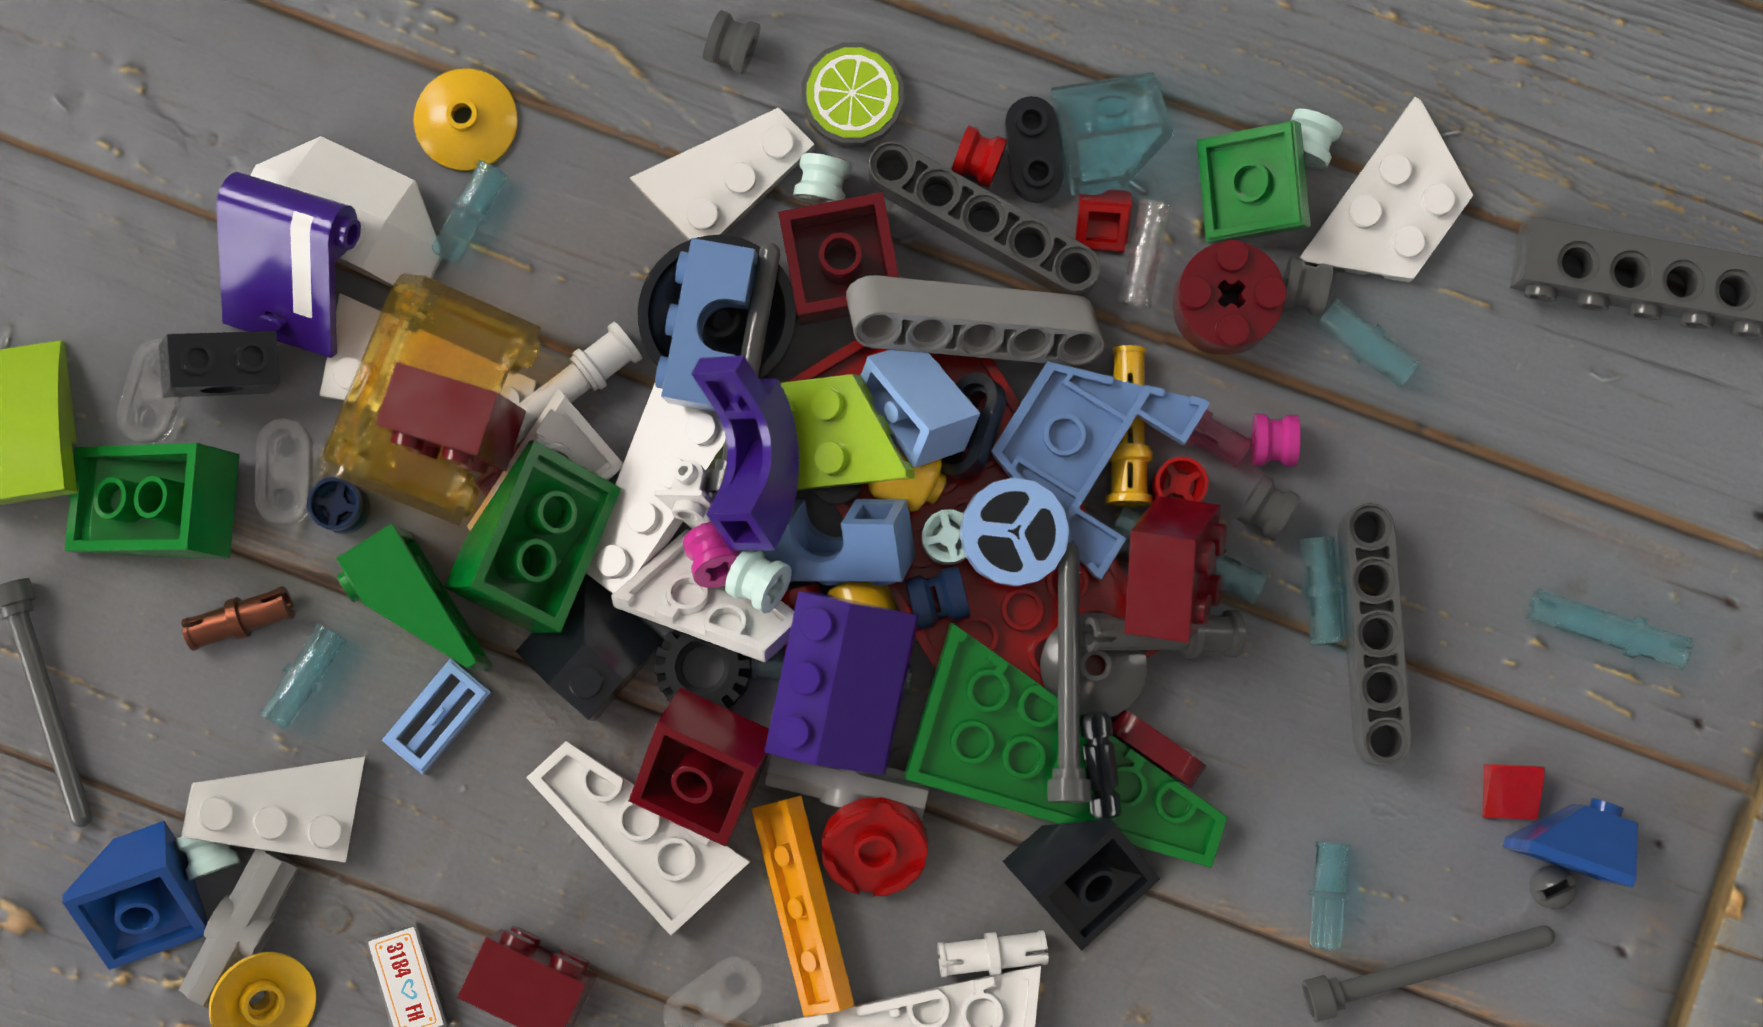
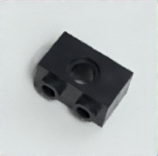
M276 331L167 334L159 344L163 398L270 394L280 384Z

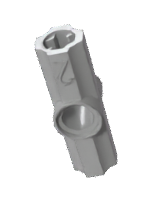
M772 754L765 782L766 786L820 798L819 802L840 808L861 798L885 797L904 803L919 815L921 821L930 787L906 780L904 778L905 771L887 767L885 775L818 766Z
M255 849L231 895L228 894L221 900L206 925L203 936L207 939L179 988V991L186 998L202 1007L209 1008L212 992L222 975L238 961L261 953L275 928L276 920L273 917L286 897L290 886L296 879L297 873L301 868L299 865L278 852Z

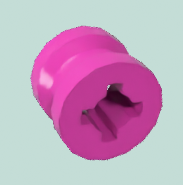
M1254 414L1250 442L1253 466H1265L1269 461L1280 462L1284 467L1297 466L1301 434L1298 415L1287 414L1279 420L1270 419L1267 414Z
M712 522L700 524L691 529L682 541L686 556L693 561L691 572L694 582L706 588L724 586L729 570L741 552L739 550H730Z

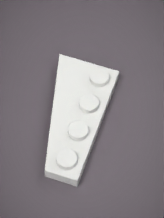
M655 384L615 484L621 488V491L586 571V574L612 593H615L668 545L683 522L672 515V511L654 496L655 490H671L674 468L681 461H697L708 472L709 469L715 468L716 459H722L726 436L717 413L668 404L661 397L662 389L656 388Z

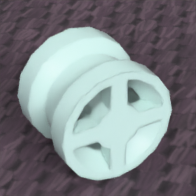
M1295 109L1290 121L1295 120L1301 123L1305 166L1315 169H1326L1332 158L1329 152L1332 142L1340 138L1343 130L1342 125L1322 113L1309 109Z
M805 153L801 155L799 166L803 171L801 182L795 185L793 193L795 199L810 205H816L846 198L842 187L844 180L848 179L851 174L852 165L849 162L823 154Z
M953 509L941 510L934 513L926 521L921 535L922 547L926 555L933 562L941 565H955L966 558L961 539H959L963 513Z
M743 550L729 570L725 583L726 592L736 599L746 597L751 600L752 606L762 613H769L778 605L786 593L792 575L791 567L780 560L770 562L765 558V554L761 550Z
M182 837L175 839L178 850L186 854L189 863L185 870L188 880L209 875L241 862L238 852L231 849L230 845Z

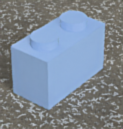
M887 350L867 357L861 376L873 396V405L876 411L885 417L894 433L890 436L892 441L914 468L965 451L980 412L929 353Z

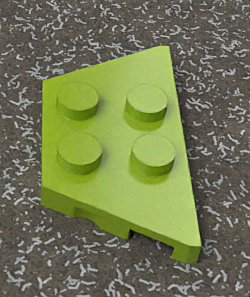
M849 374L780 383L793 413L798 438L799 476L797 491L915 478L914 469L910 462L902 459L890 437L894 433L885 417L876 411L873 405V396L862 376Z

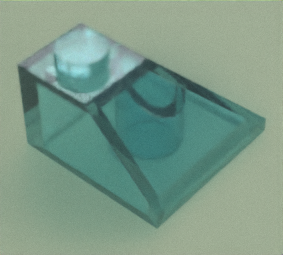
M1154 72L1051 88L1053 107L1058 119L1063 167L1072 196L1079 194L1098 195L1107 190L1124 188L1174 135L1173 124Z

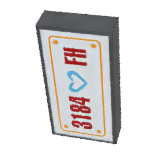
M419 922L366 939V947L391 1027L449 1026V1018Z

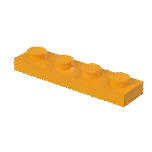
M802 796L751 808L803 1016L838 1012L855 1006Z

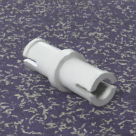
M1044 930L997 937L996 932L984 933L983 939L937 943V953L940 955L938 962L941 977L988 971L990 976L1001 975V969L1038 964L1048 965L1049 960L1048 953H1045V949H1048Z

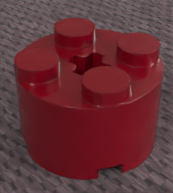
M1234 239L1210 245L1198 252L1189 261L1178 278L1173 294L1174 319L1182 336L1195 348L1211 354H1238L1256 346L1276 325L1284 308L1287 291L1278 267L1260 249ZM1232 291L1237 296L1235 304L1231 303L1224 308L1218 300L1221 298L1222 293Z

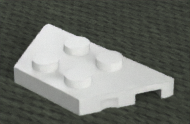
M1417 97L1413 98L1299 258H1302L1305 265L1314 266L1325 263L1333 265V268L1345 269L1344 272L1359 275L1370 273L1382 275L1385 279L1410 283L1470 201L1473 193L1421 100Z

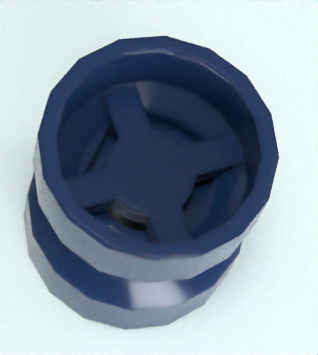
M328 477L320 480L311 488L307 497V510L310 518L318 526L338 534H349L359 530L366 523L370 514V502L367 494L359 486L340 477Z
M957 566L942 569L937 577L926 579L919 575L905 579L912 612L915 615H919L918 631L933 628L938 620L949 618L956 622L970 618L969 606ZM931 586H934L935 594L940 609L939 612H936L932 593L930 590Z

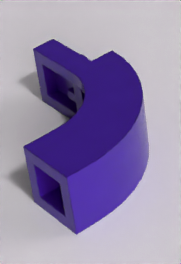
M745 356L700 358L691 375L719 416L727 442L725 476L706 515L730 550H775L793 511L799 476L798 438L789 401L778 379L759 380Z

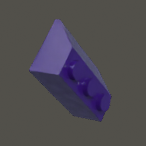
M799 591L764 753L818 766L885 775L919 615L823 593Z

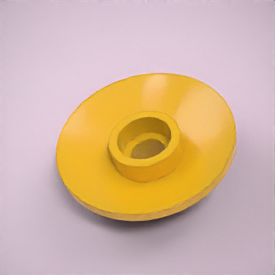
M456 69L435 78L421 93L414 111L415 134L423 150L439 165L455 171H476L497 162L511 147L518 128L517 108L508 89L491 74L476 69ZM467 107L472 111L470 120L462 124L455 122V112L459 108Z
M263 952L248 956L230 967L217 982L209 1003L211 1027H307L316 1006L315 983L304 965L289 955L278 952ZM265 990L264 997L259 1002L249 1003L256 993Z

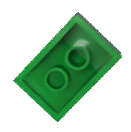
M530 440L465 538L444 588L532 633H561L621 488L541 443Z
M199 443L75 447L74 467L78 493L70 494L64 551L183 559L230 558L240 454Z
M391 523L336 557L343 570L337 575L338 581L353 602L360 600L365 606L466 668L485 671L493 666L410 531Z

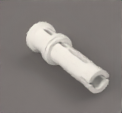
M616 322L607 326L608 333L583 351L578 348L572 353L573 356L569 358L571 362L569 366L517 404L526 410V414L515 447L526 438L558 388L572 403L590 388L594 392L598 389L602 390L607 386L606 379L630 361L636 364L643 359L636 346Z

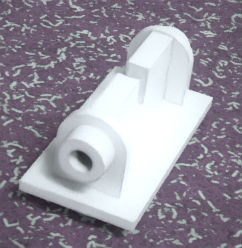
M694 460L679 462L674 468L671 490H655L654 496L672 511V515L675 518L684 521L693 529L700 524L711 522L706 513L716 494L705 491L708 472L700 463Z

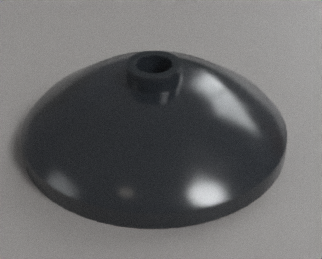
M707 235L695 238L752 248L756 250L758 256L761 248L750 241L729 235ZM691 240L671 249L655 264L647 276L638 302L639 332L647 353L657 366L661 356L669 357L672 336L665 334L666 319L670 305L679 304L682 284L675 281L676 267L680 252H689ZM780 265L777 271L758 376L759 380L768 376L783 360L790 348L796 329L797 309L793 288ZM729 307L714 312L704 325L703 339L705 345L717 352L740 356L749 310ZM721 311L729 313L731 319L727 327L723 329L713 327L712 319L716 313Z

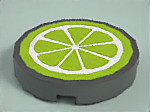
M863 42L840 43L823 50L809 64L802 81V108L809 125L818 134L820 133L824 138L841 147H864L883 139L896 124L904 107V82L896 64L882 50Z

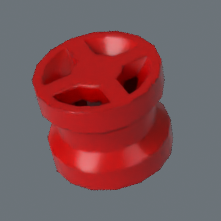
M968 125L951 170L961 176L969 175L977 178L980 186L990 189L1008 139L1000 136L990 139L982 136L979 128Z

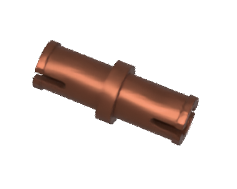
M284 586L245 600L235 597L226 600L224 607L191 618L182 619L181 625L184 627L182 629L183 637L192 651L234 636L236 639L241 640L250 637L252 630L285 619L294 618L293 601Z

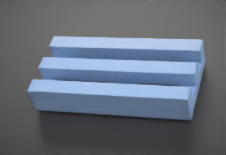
M450 658L382 741L418 772L426 774L494 692L481 684L476 677L462 668L457 661ZM454 675L460 682L407 745L403 744L399 739ZM471 689L475 695L423 757L420 758L415 753L465 693Z

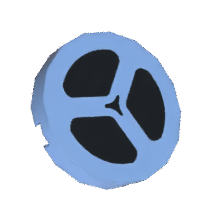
M1009 478L990 483L972 497L964 512L959 535L964 555L977 573L995 583L1015 587L1037 582L1057 567L1066 552L1069 527L1065 510L1051 491L1035 481Z

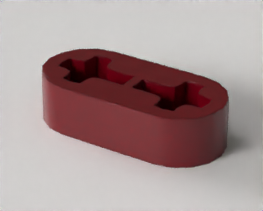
M1127 710L1119 713L1112 723L1113 736L1190 788L1193 787L1206 768V765L1195 756Z

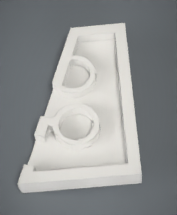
M365 757L192 783L181 837L346 863Z

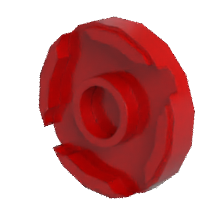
M885 797L861 798L846 804L829 818L822 833V860L831 880L844 890L860 895V890L863 892H873V897L888 896L904 890L921 876L926 865L925 859L928 855L927 831L918 814L904 803Z

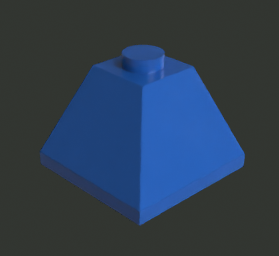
M1596 798L1591 799L1590 806L1571 804L1506 836L1502 846L1606 883L1633 888L1637 877L1638 823L1621 817L1624 808Z
M165 821L114 838L62 895L63 905L109 970L204 937V930L208 919L195 879L188 880L185 871L189 864L186 854L178 850L176 838Z

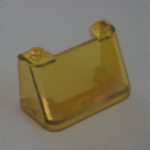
M405 273L400 275L385 301L329 435L321 458V470L459 526L463 516L468 517L471 514L478 500L479 488L474 486V475L469 473V470L456 466V463L440 458L441 451L438 459L433 460L411 453L406 448L389 442L392 433L375 425L395 363L399 362L501 393L508 374L515 375L522 368L529 369L533 365L540 349V340L537 337L541 327L427 276Z

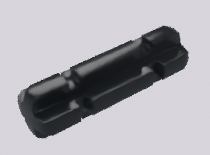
M1090 712L1082 715L1080 718L1082 737L1087 739V743L1083 745L1086 777L1088 780H1091V790L1093 791L1091 802H1089L1090 813L1095 819H1111L1121 814L1120 794H1117L1114 789L1119 786L1114 743L1109 741V736L1113 735L1110 715L1106 712Z

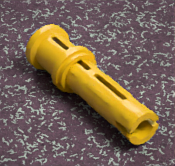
M1137 345L1114 347L1112 349V354L1114 355V379L1128 382V379H1130L1133 384L1145 386L1146 348ZM1138 418L1133 420L1108 461L1111 463V494L1105 496L1106 506L1141 508L1148 507L1153 502V496L1148 494V463L1153 461V452L1150 450V446L1145 445V422ZM1128 433L1131 434V443H1128ZM1128 469L1131 471V488H1128Z

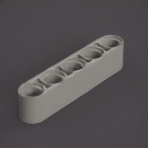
M877 275L857 279L849 286L846 293L854 336L857 342L870 348L1046 363L1049 361L1061 365L1079 366L1090 363L1098 358L1104 347L1092 304L1085 297L1078 295Z

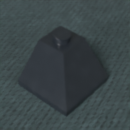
M585 574L561 633H531L516 652L553 690L586 719L596 721L657 652L658 646L661 647L664 640L636 615L615 608L611 597L612 594L588 574Z
M1111 819L1042 825L1002 861L1081 951L1160 880Z

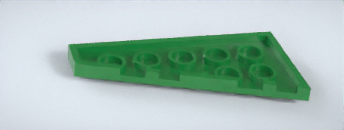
M950 622L904 772V778L1058 824L1106 820L1095 819L1092 816L1089 802H1047V780L1053 779V769L1058 768V697ZM1080 724V768L1085 769L1083 745L1087 743V739L1082 737ZM1109 736V741L1114 743L1119 784L1114 789L1117 794H1120L1121 814L1111 818V820L1134 846L1212 868L1227 816L1117 738Z

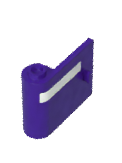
M241 172L231 173L221 185L216 204L222 323L248 332L276 331L277 341L332 358L337 354L335 261L348 250L353 249L359 240L361 224L357 219L355 209L347 204Z

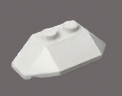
M322 136L255 166L251 176L352 206L361 224L360 237L355 247L348 250L336 262L419 301L422 300L444 254L415 180Z

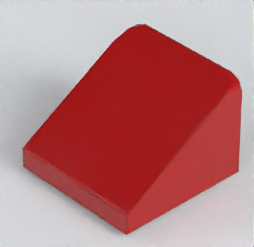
M1087 187L1079 188L1075 240L1088 246L1091 250L1127 253L1132 211L1131 192Z
M1483 764L1482 817L1537 820L1545 778V767Z

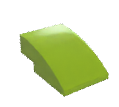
M58 340L0 349V505L77 494L72 445L78 443L65 342Z

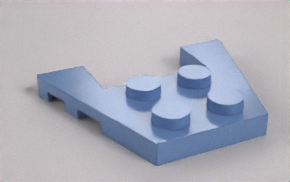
M1047 361L990 454L1010 478L1035 481L1055 495L1065 510L1069 527L1068 542L1074 543L1078 547L1080 562L1094 578L1100 581L1127 538L1080 510L1082 502L1135 418L1142 420L1183 446L1210 402L1203 398L1187 397L1166 392L1162 388L1149 385L1141 386L1116 380L1112 376Z

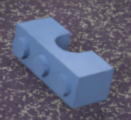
M691 238L689 252H680L675 281L682 284L679 304H671L669 307L665 334L672 336L669 357H660L655 378V387L662 389L661 397L668 404L716 412L691 373L700 358L735 356L734 354L717 352L708 348L704 343L703 329L707 319L717 310L729 307L749 310L759 257L755 249Z
M795 499L789 523L776 549L761 551L770 562L780 560L791 567L790 583L793 581H819L823 585H837L844 581H869L873 585L884 586L895 582H902L916 556L907 499H855L841 523L843 536L833 537L823 534L813 526L808 517L805 499Z

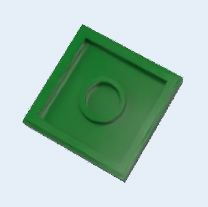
M1292 120L1197 140L1205 238L1207 243L1216 244L1231 239L1241 240L1311 227L1300 122Z

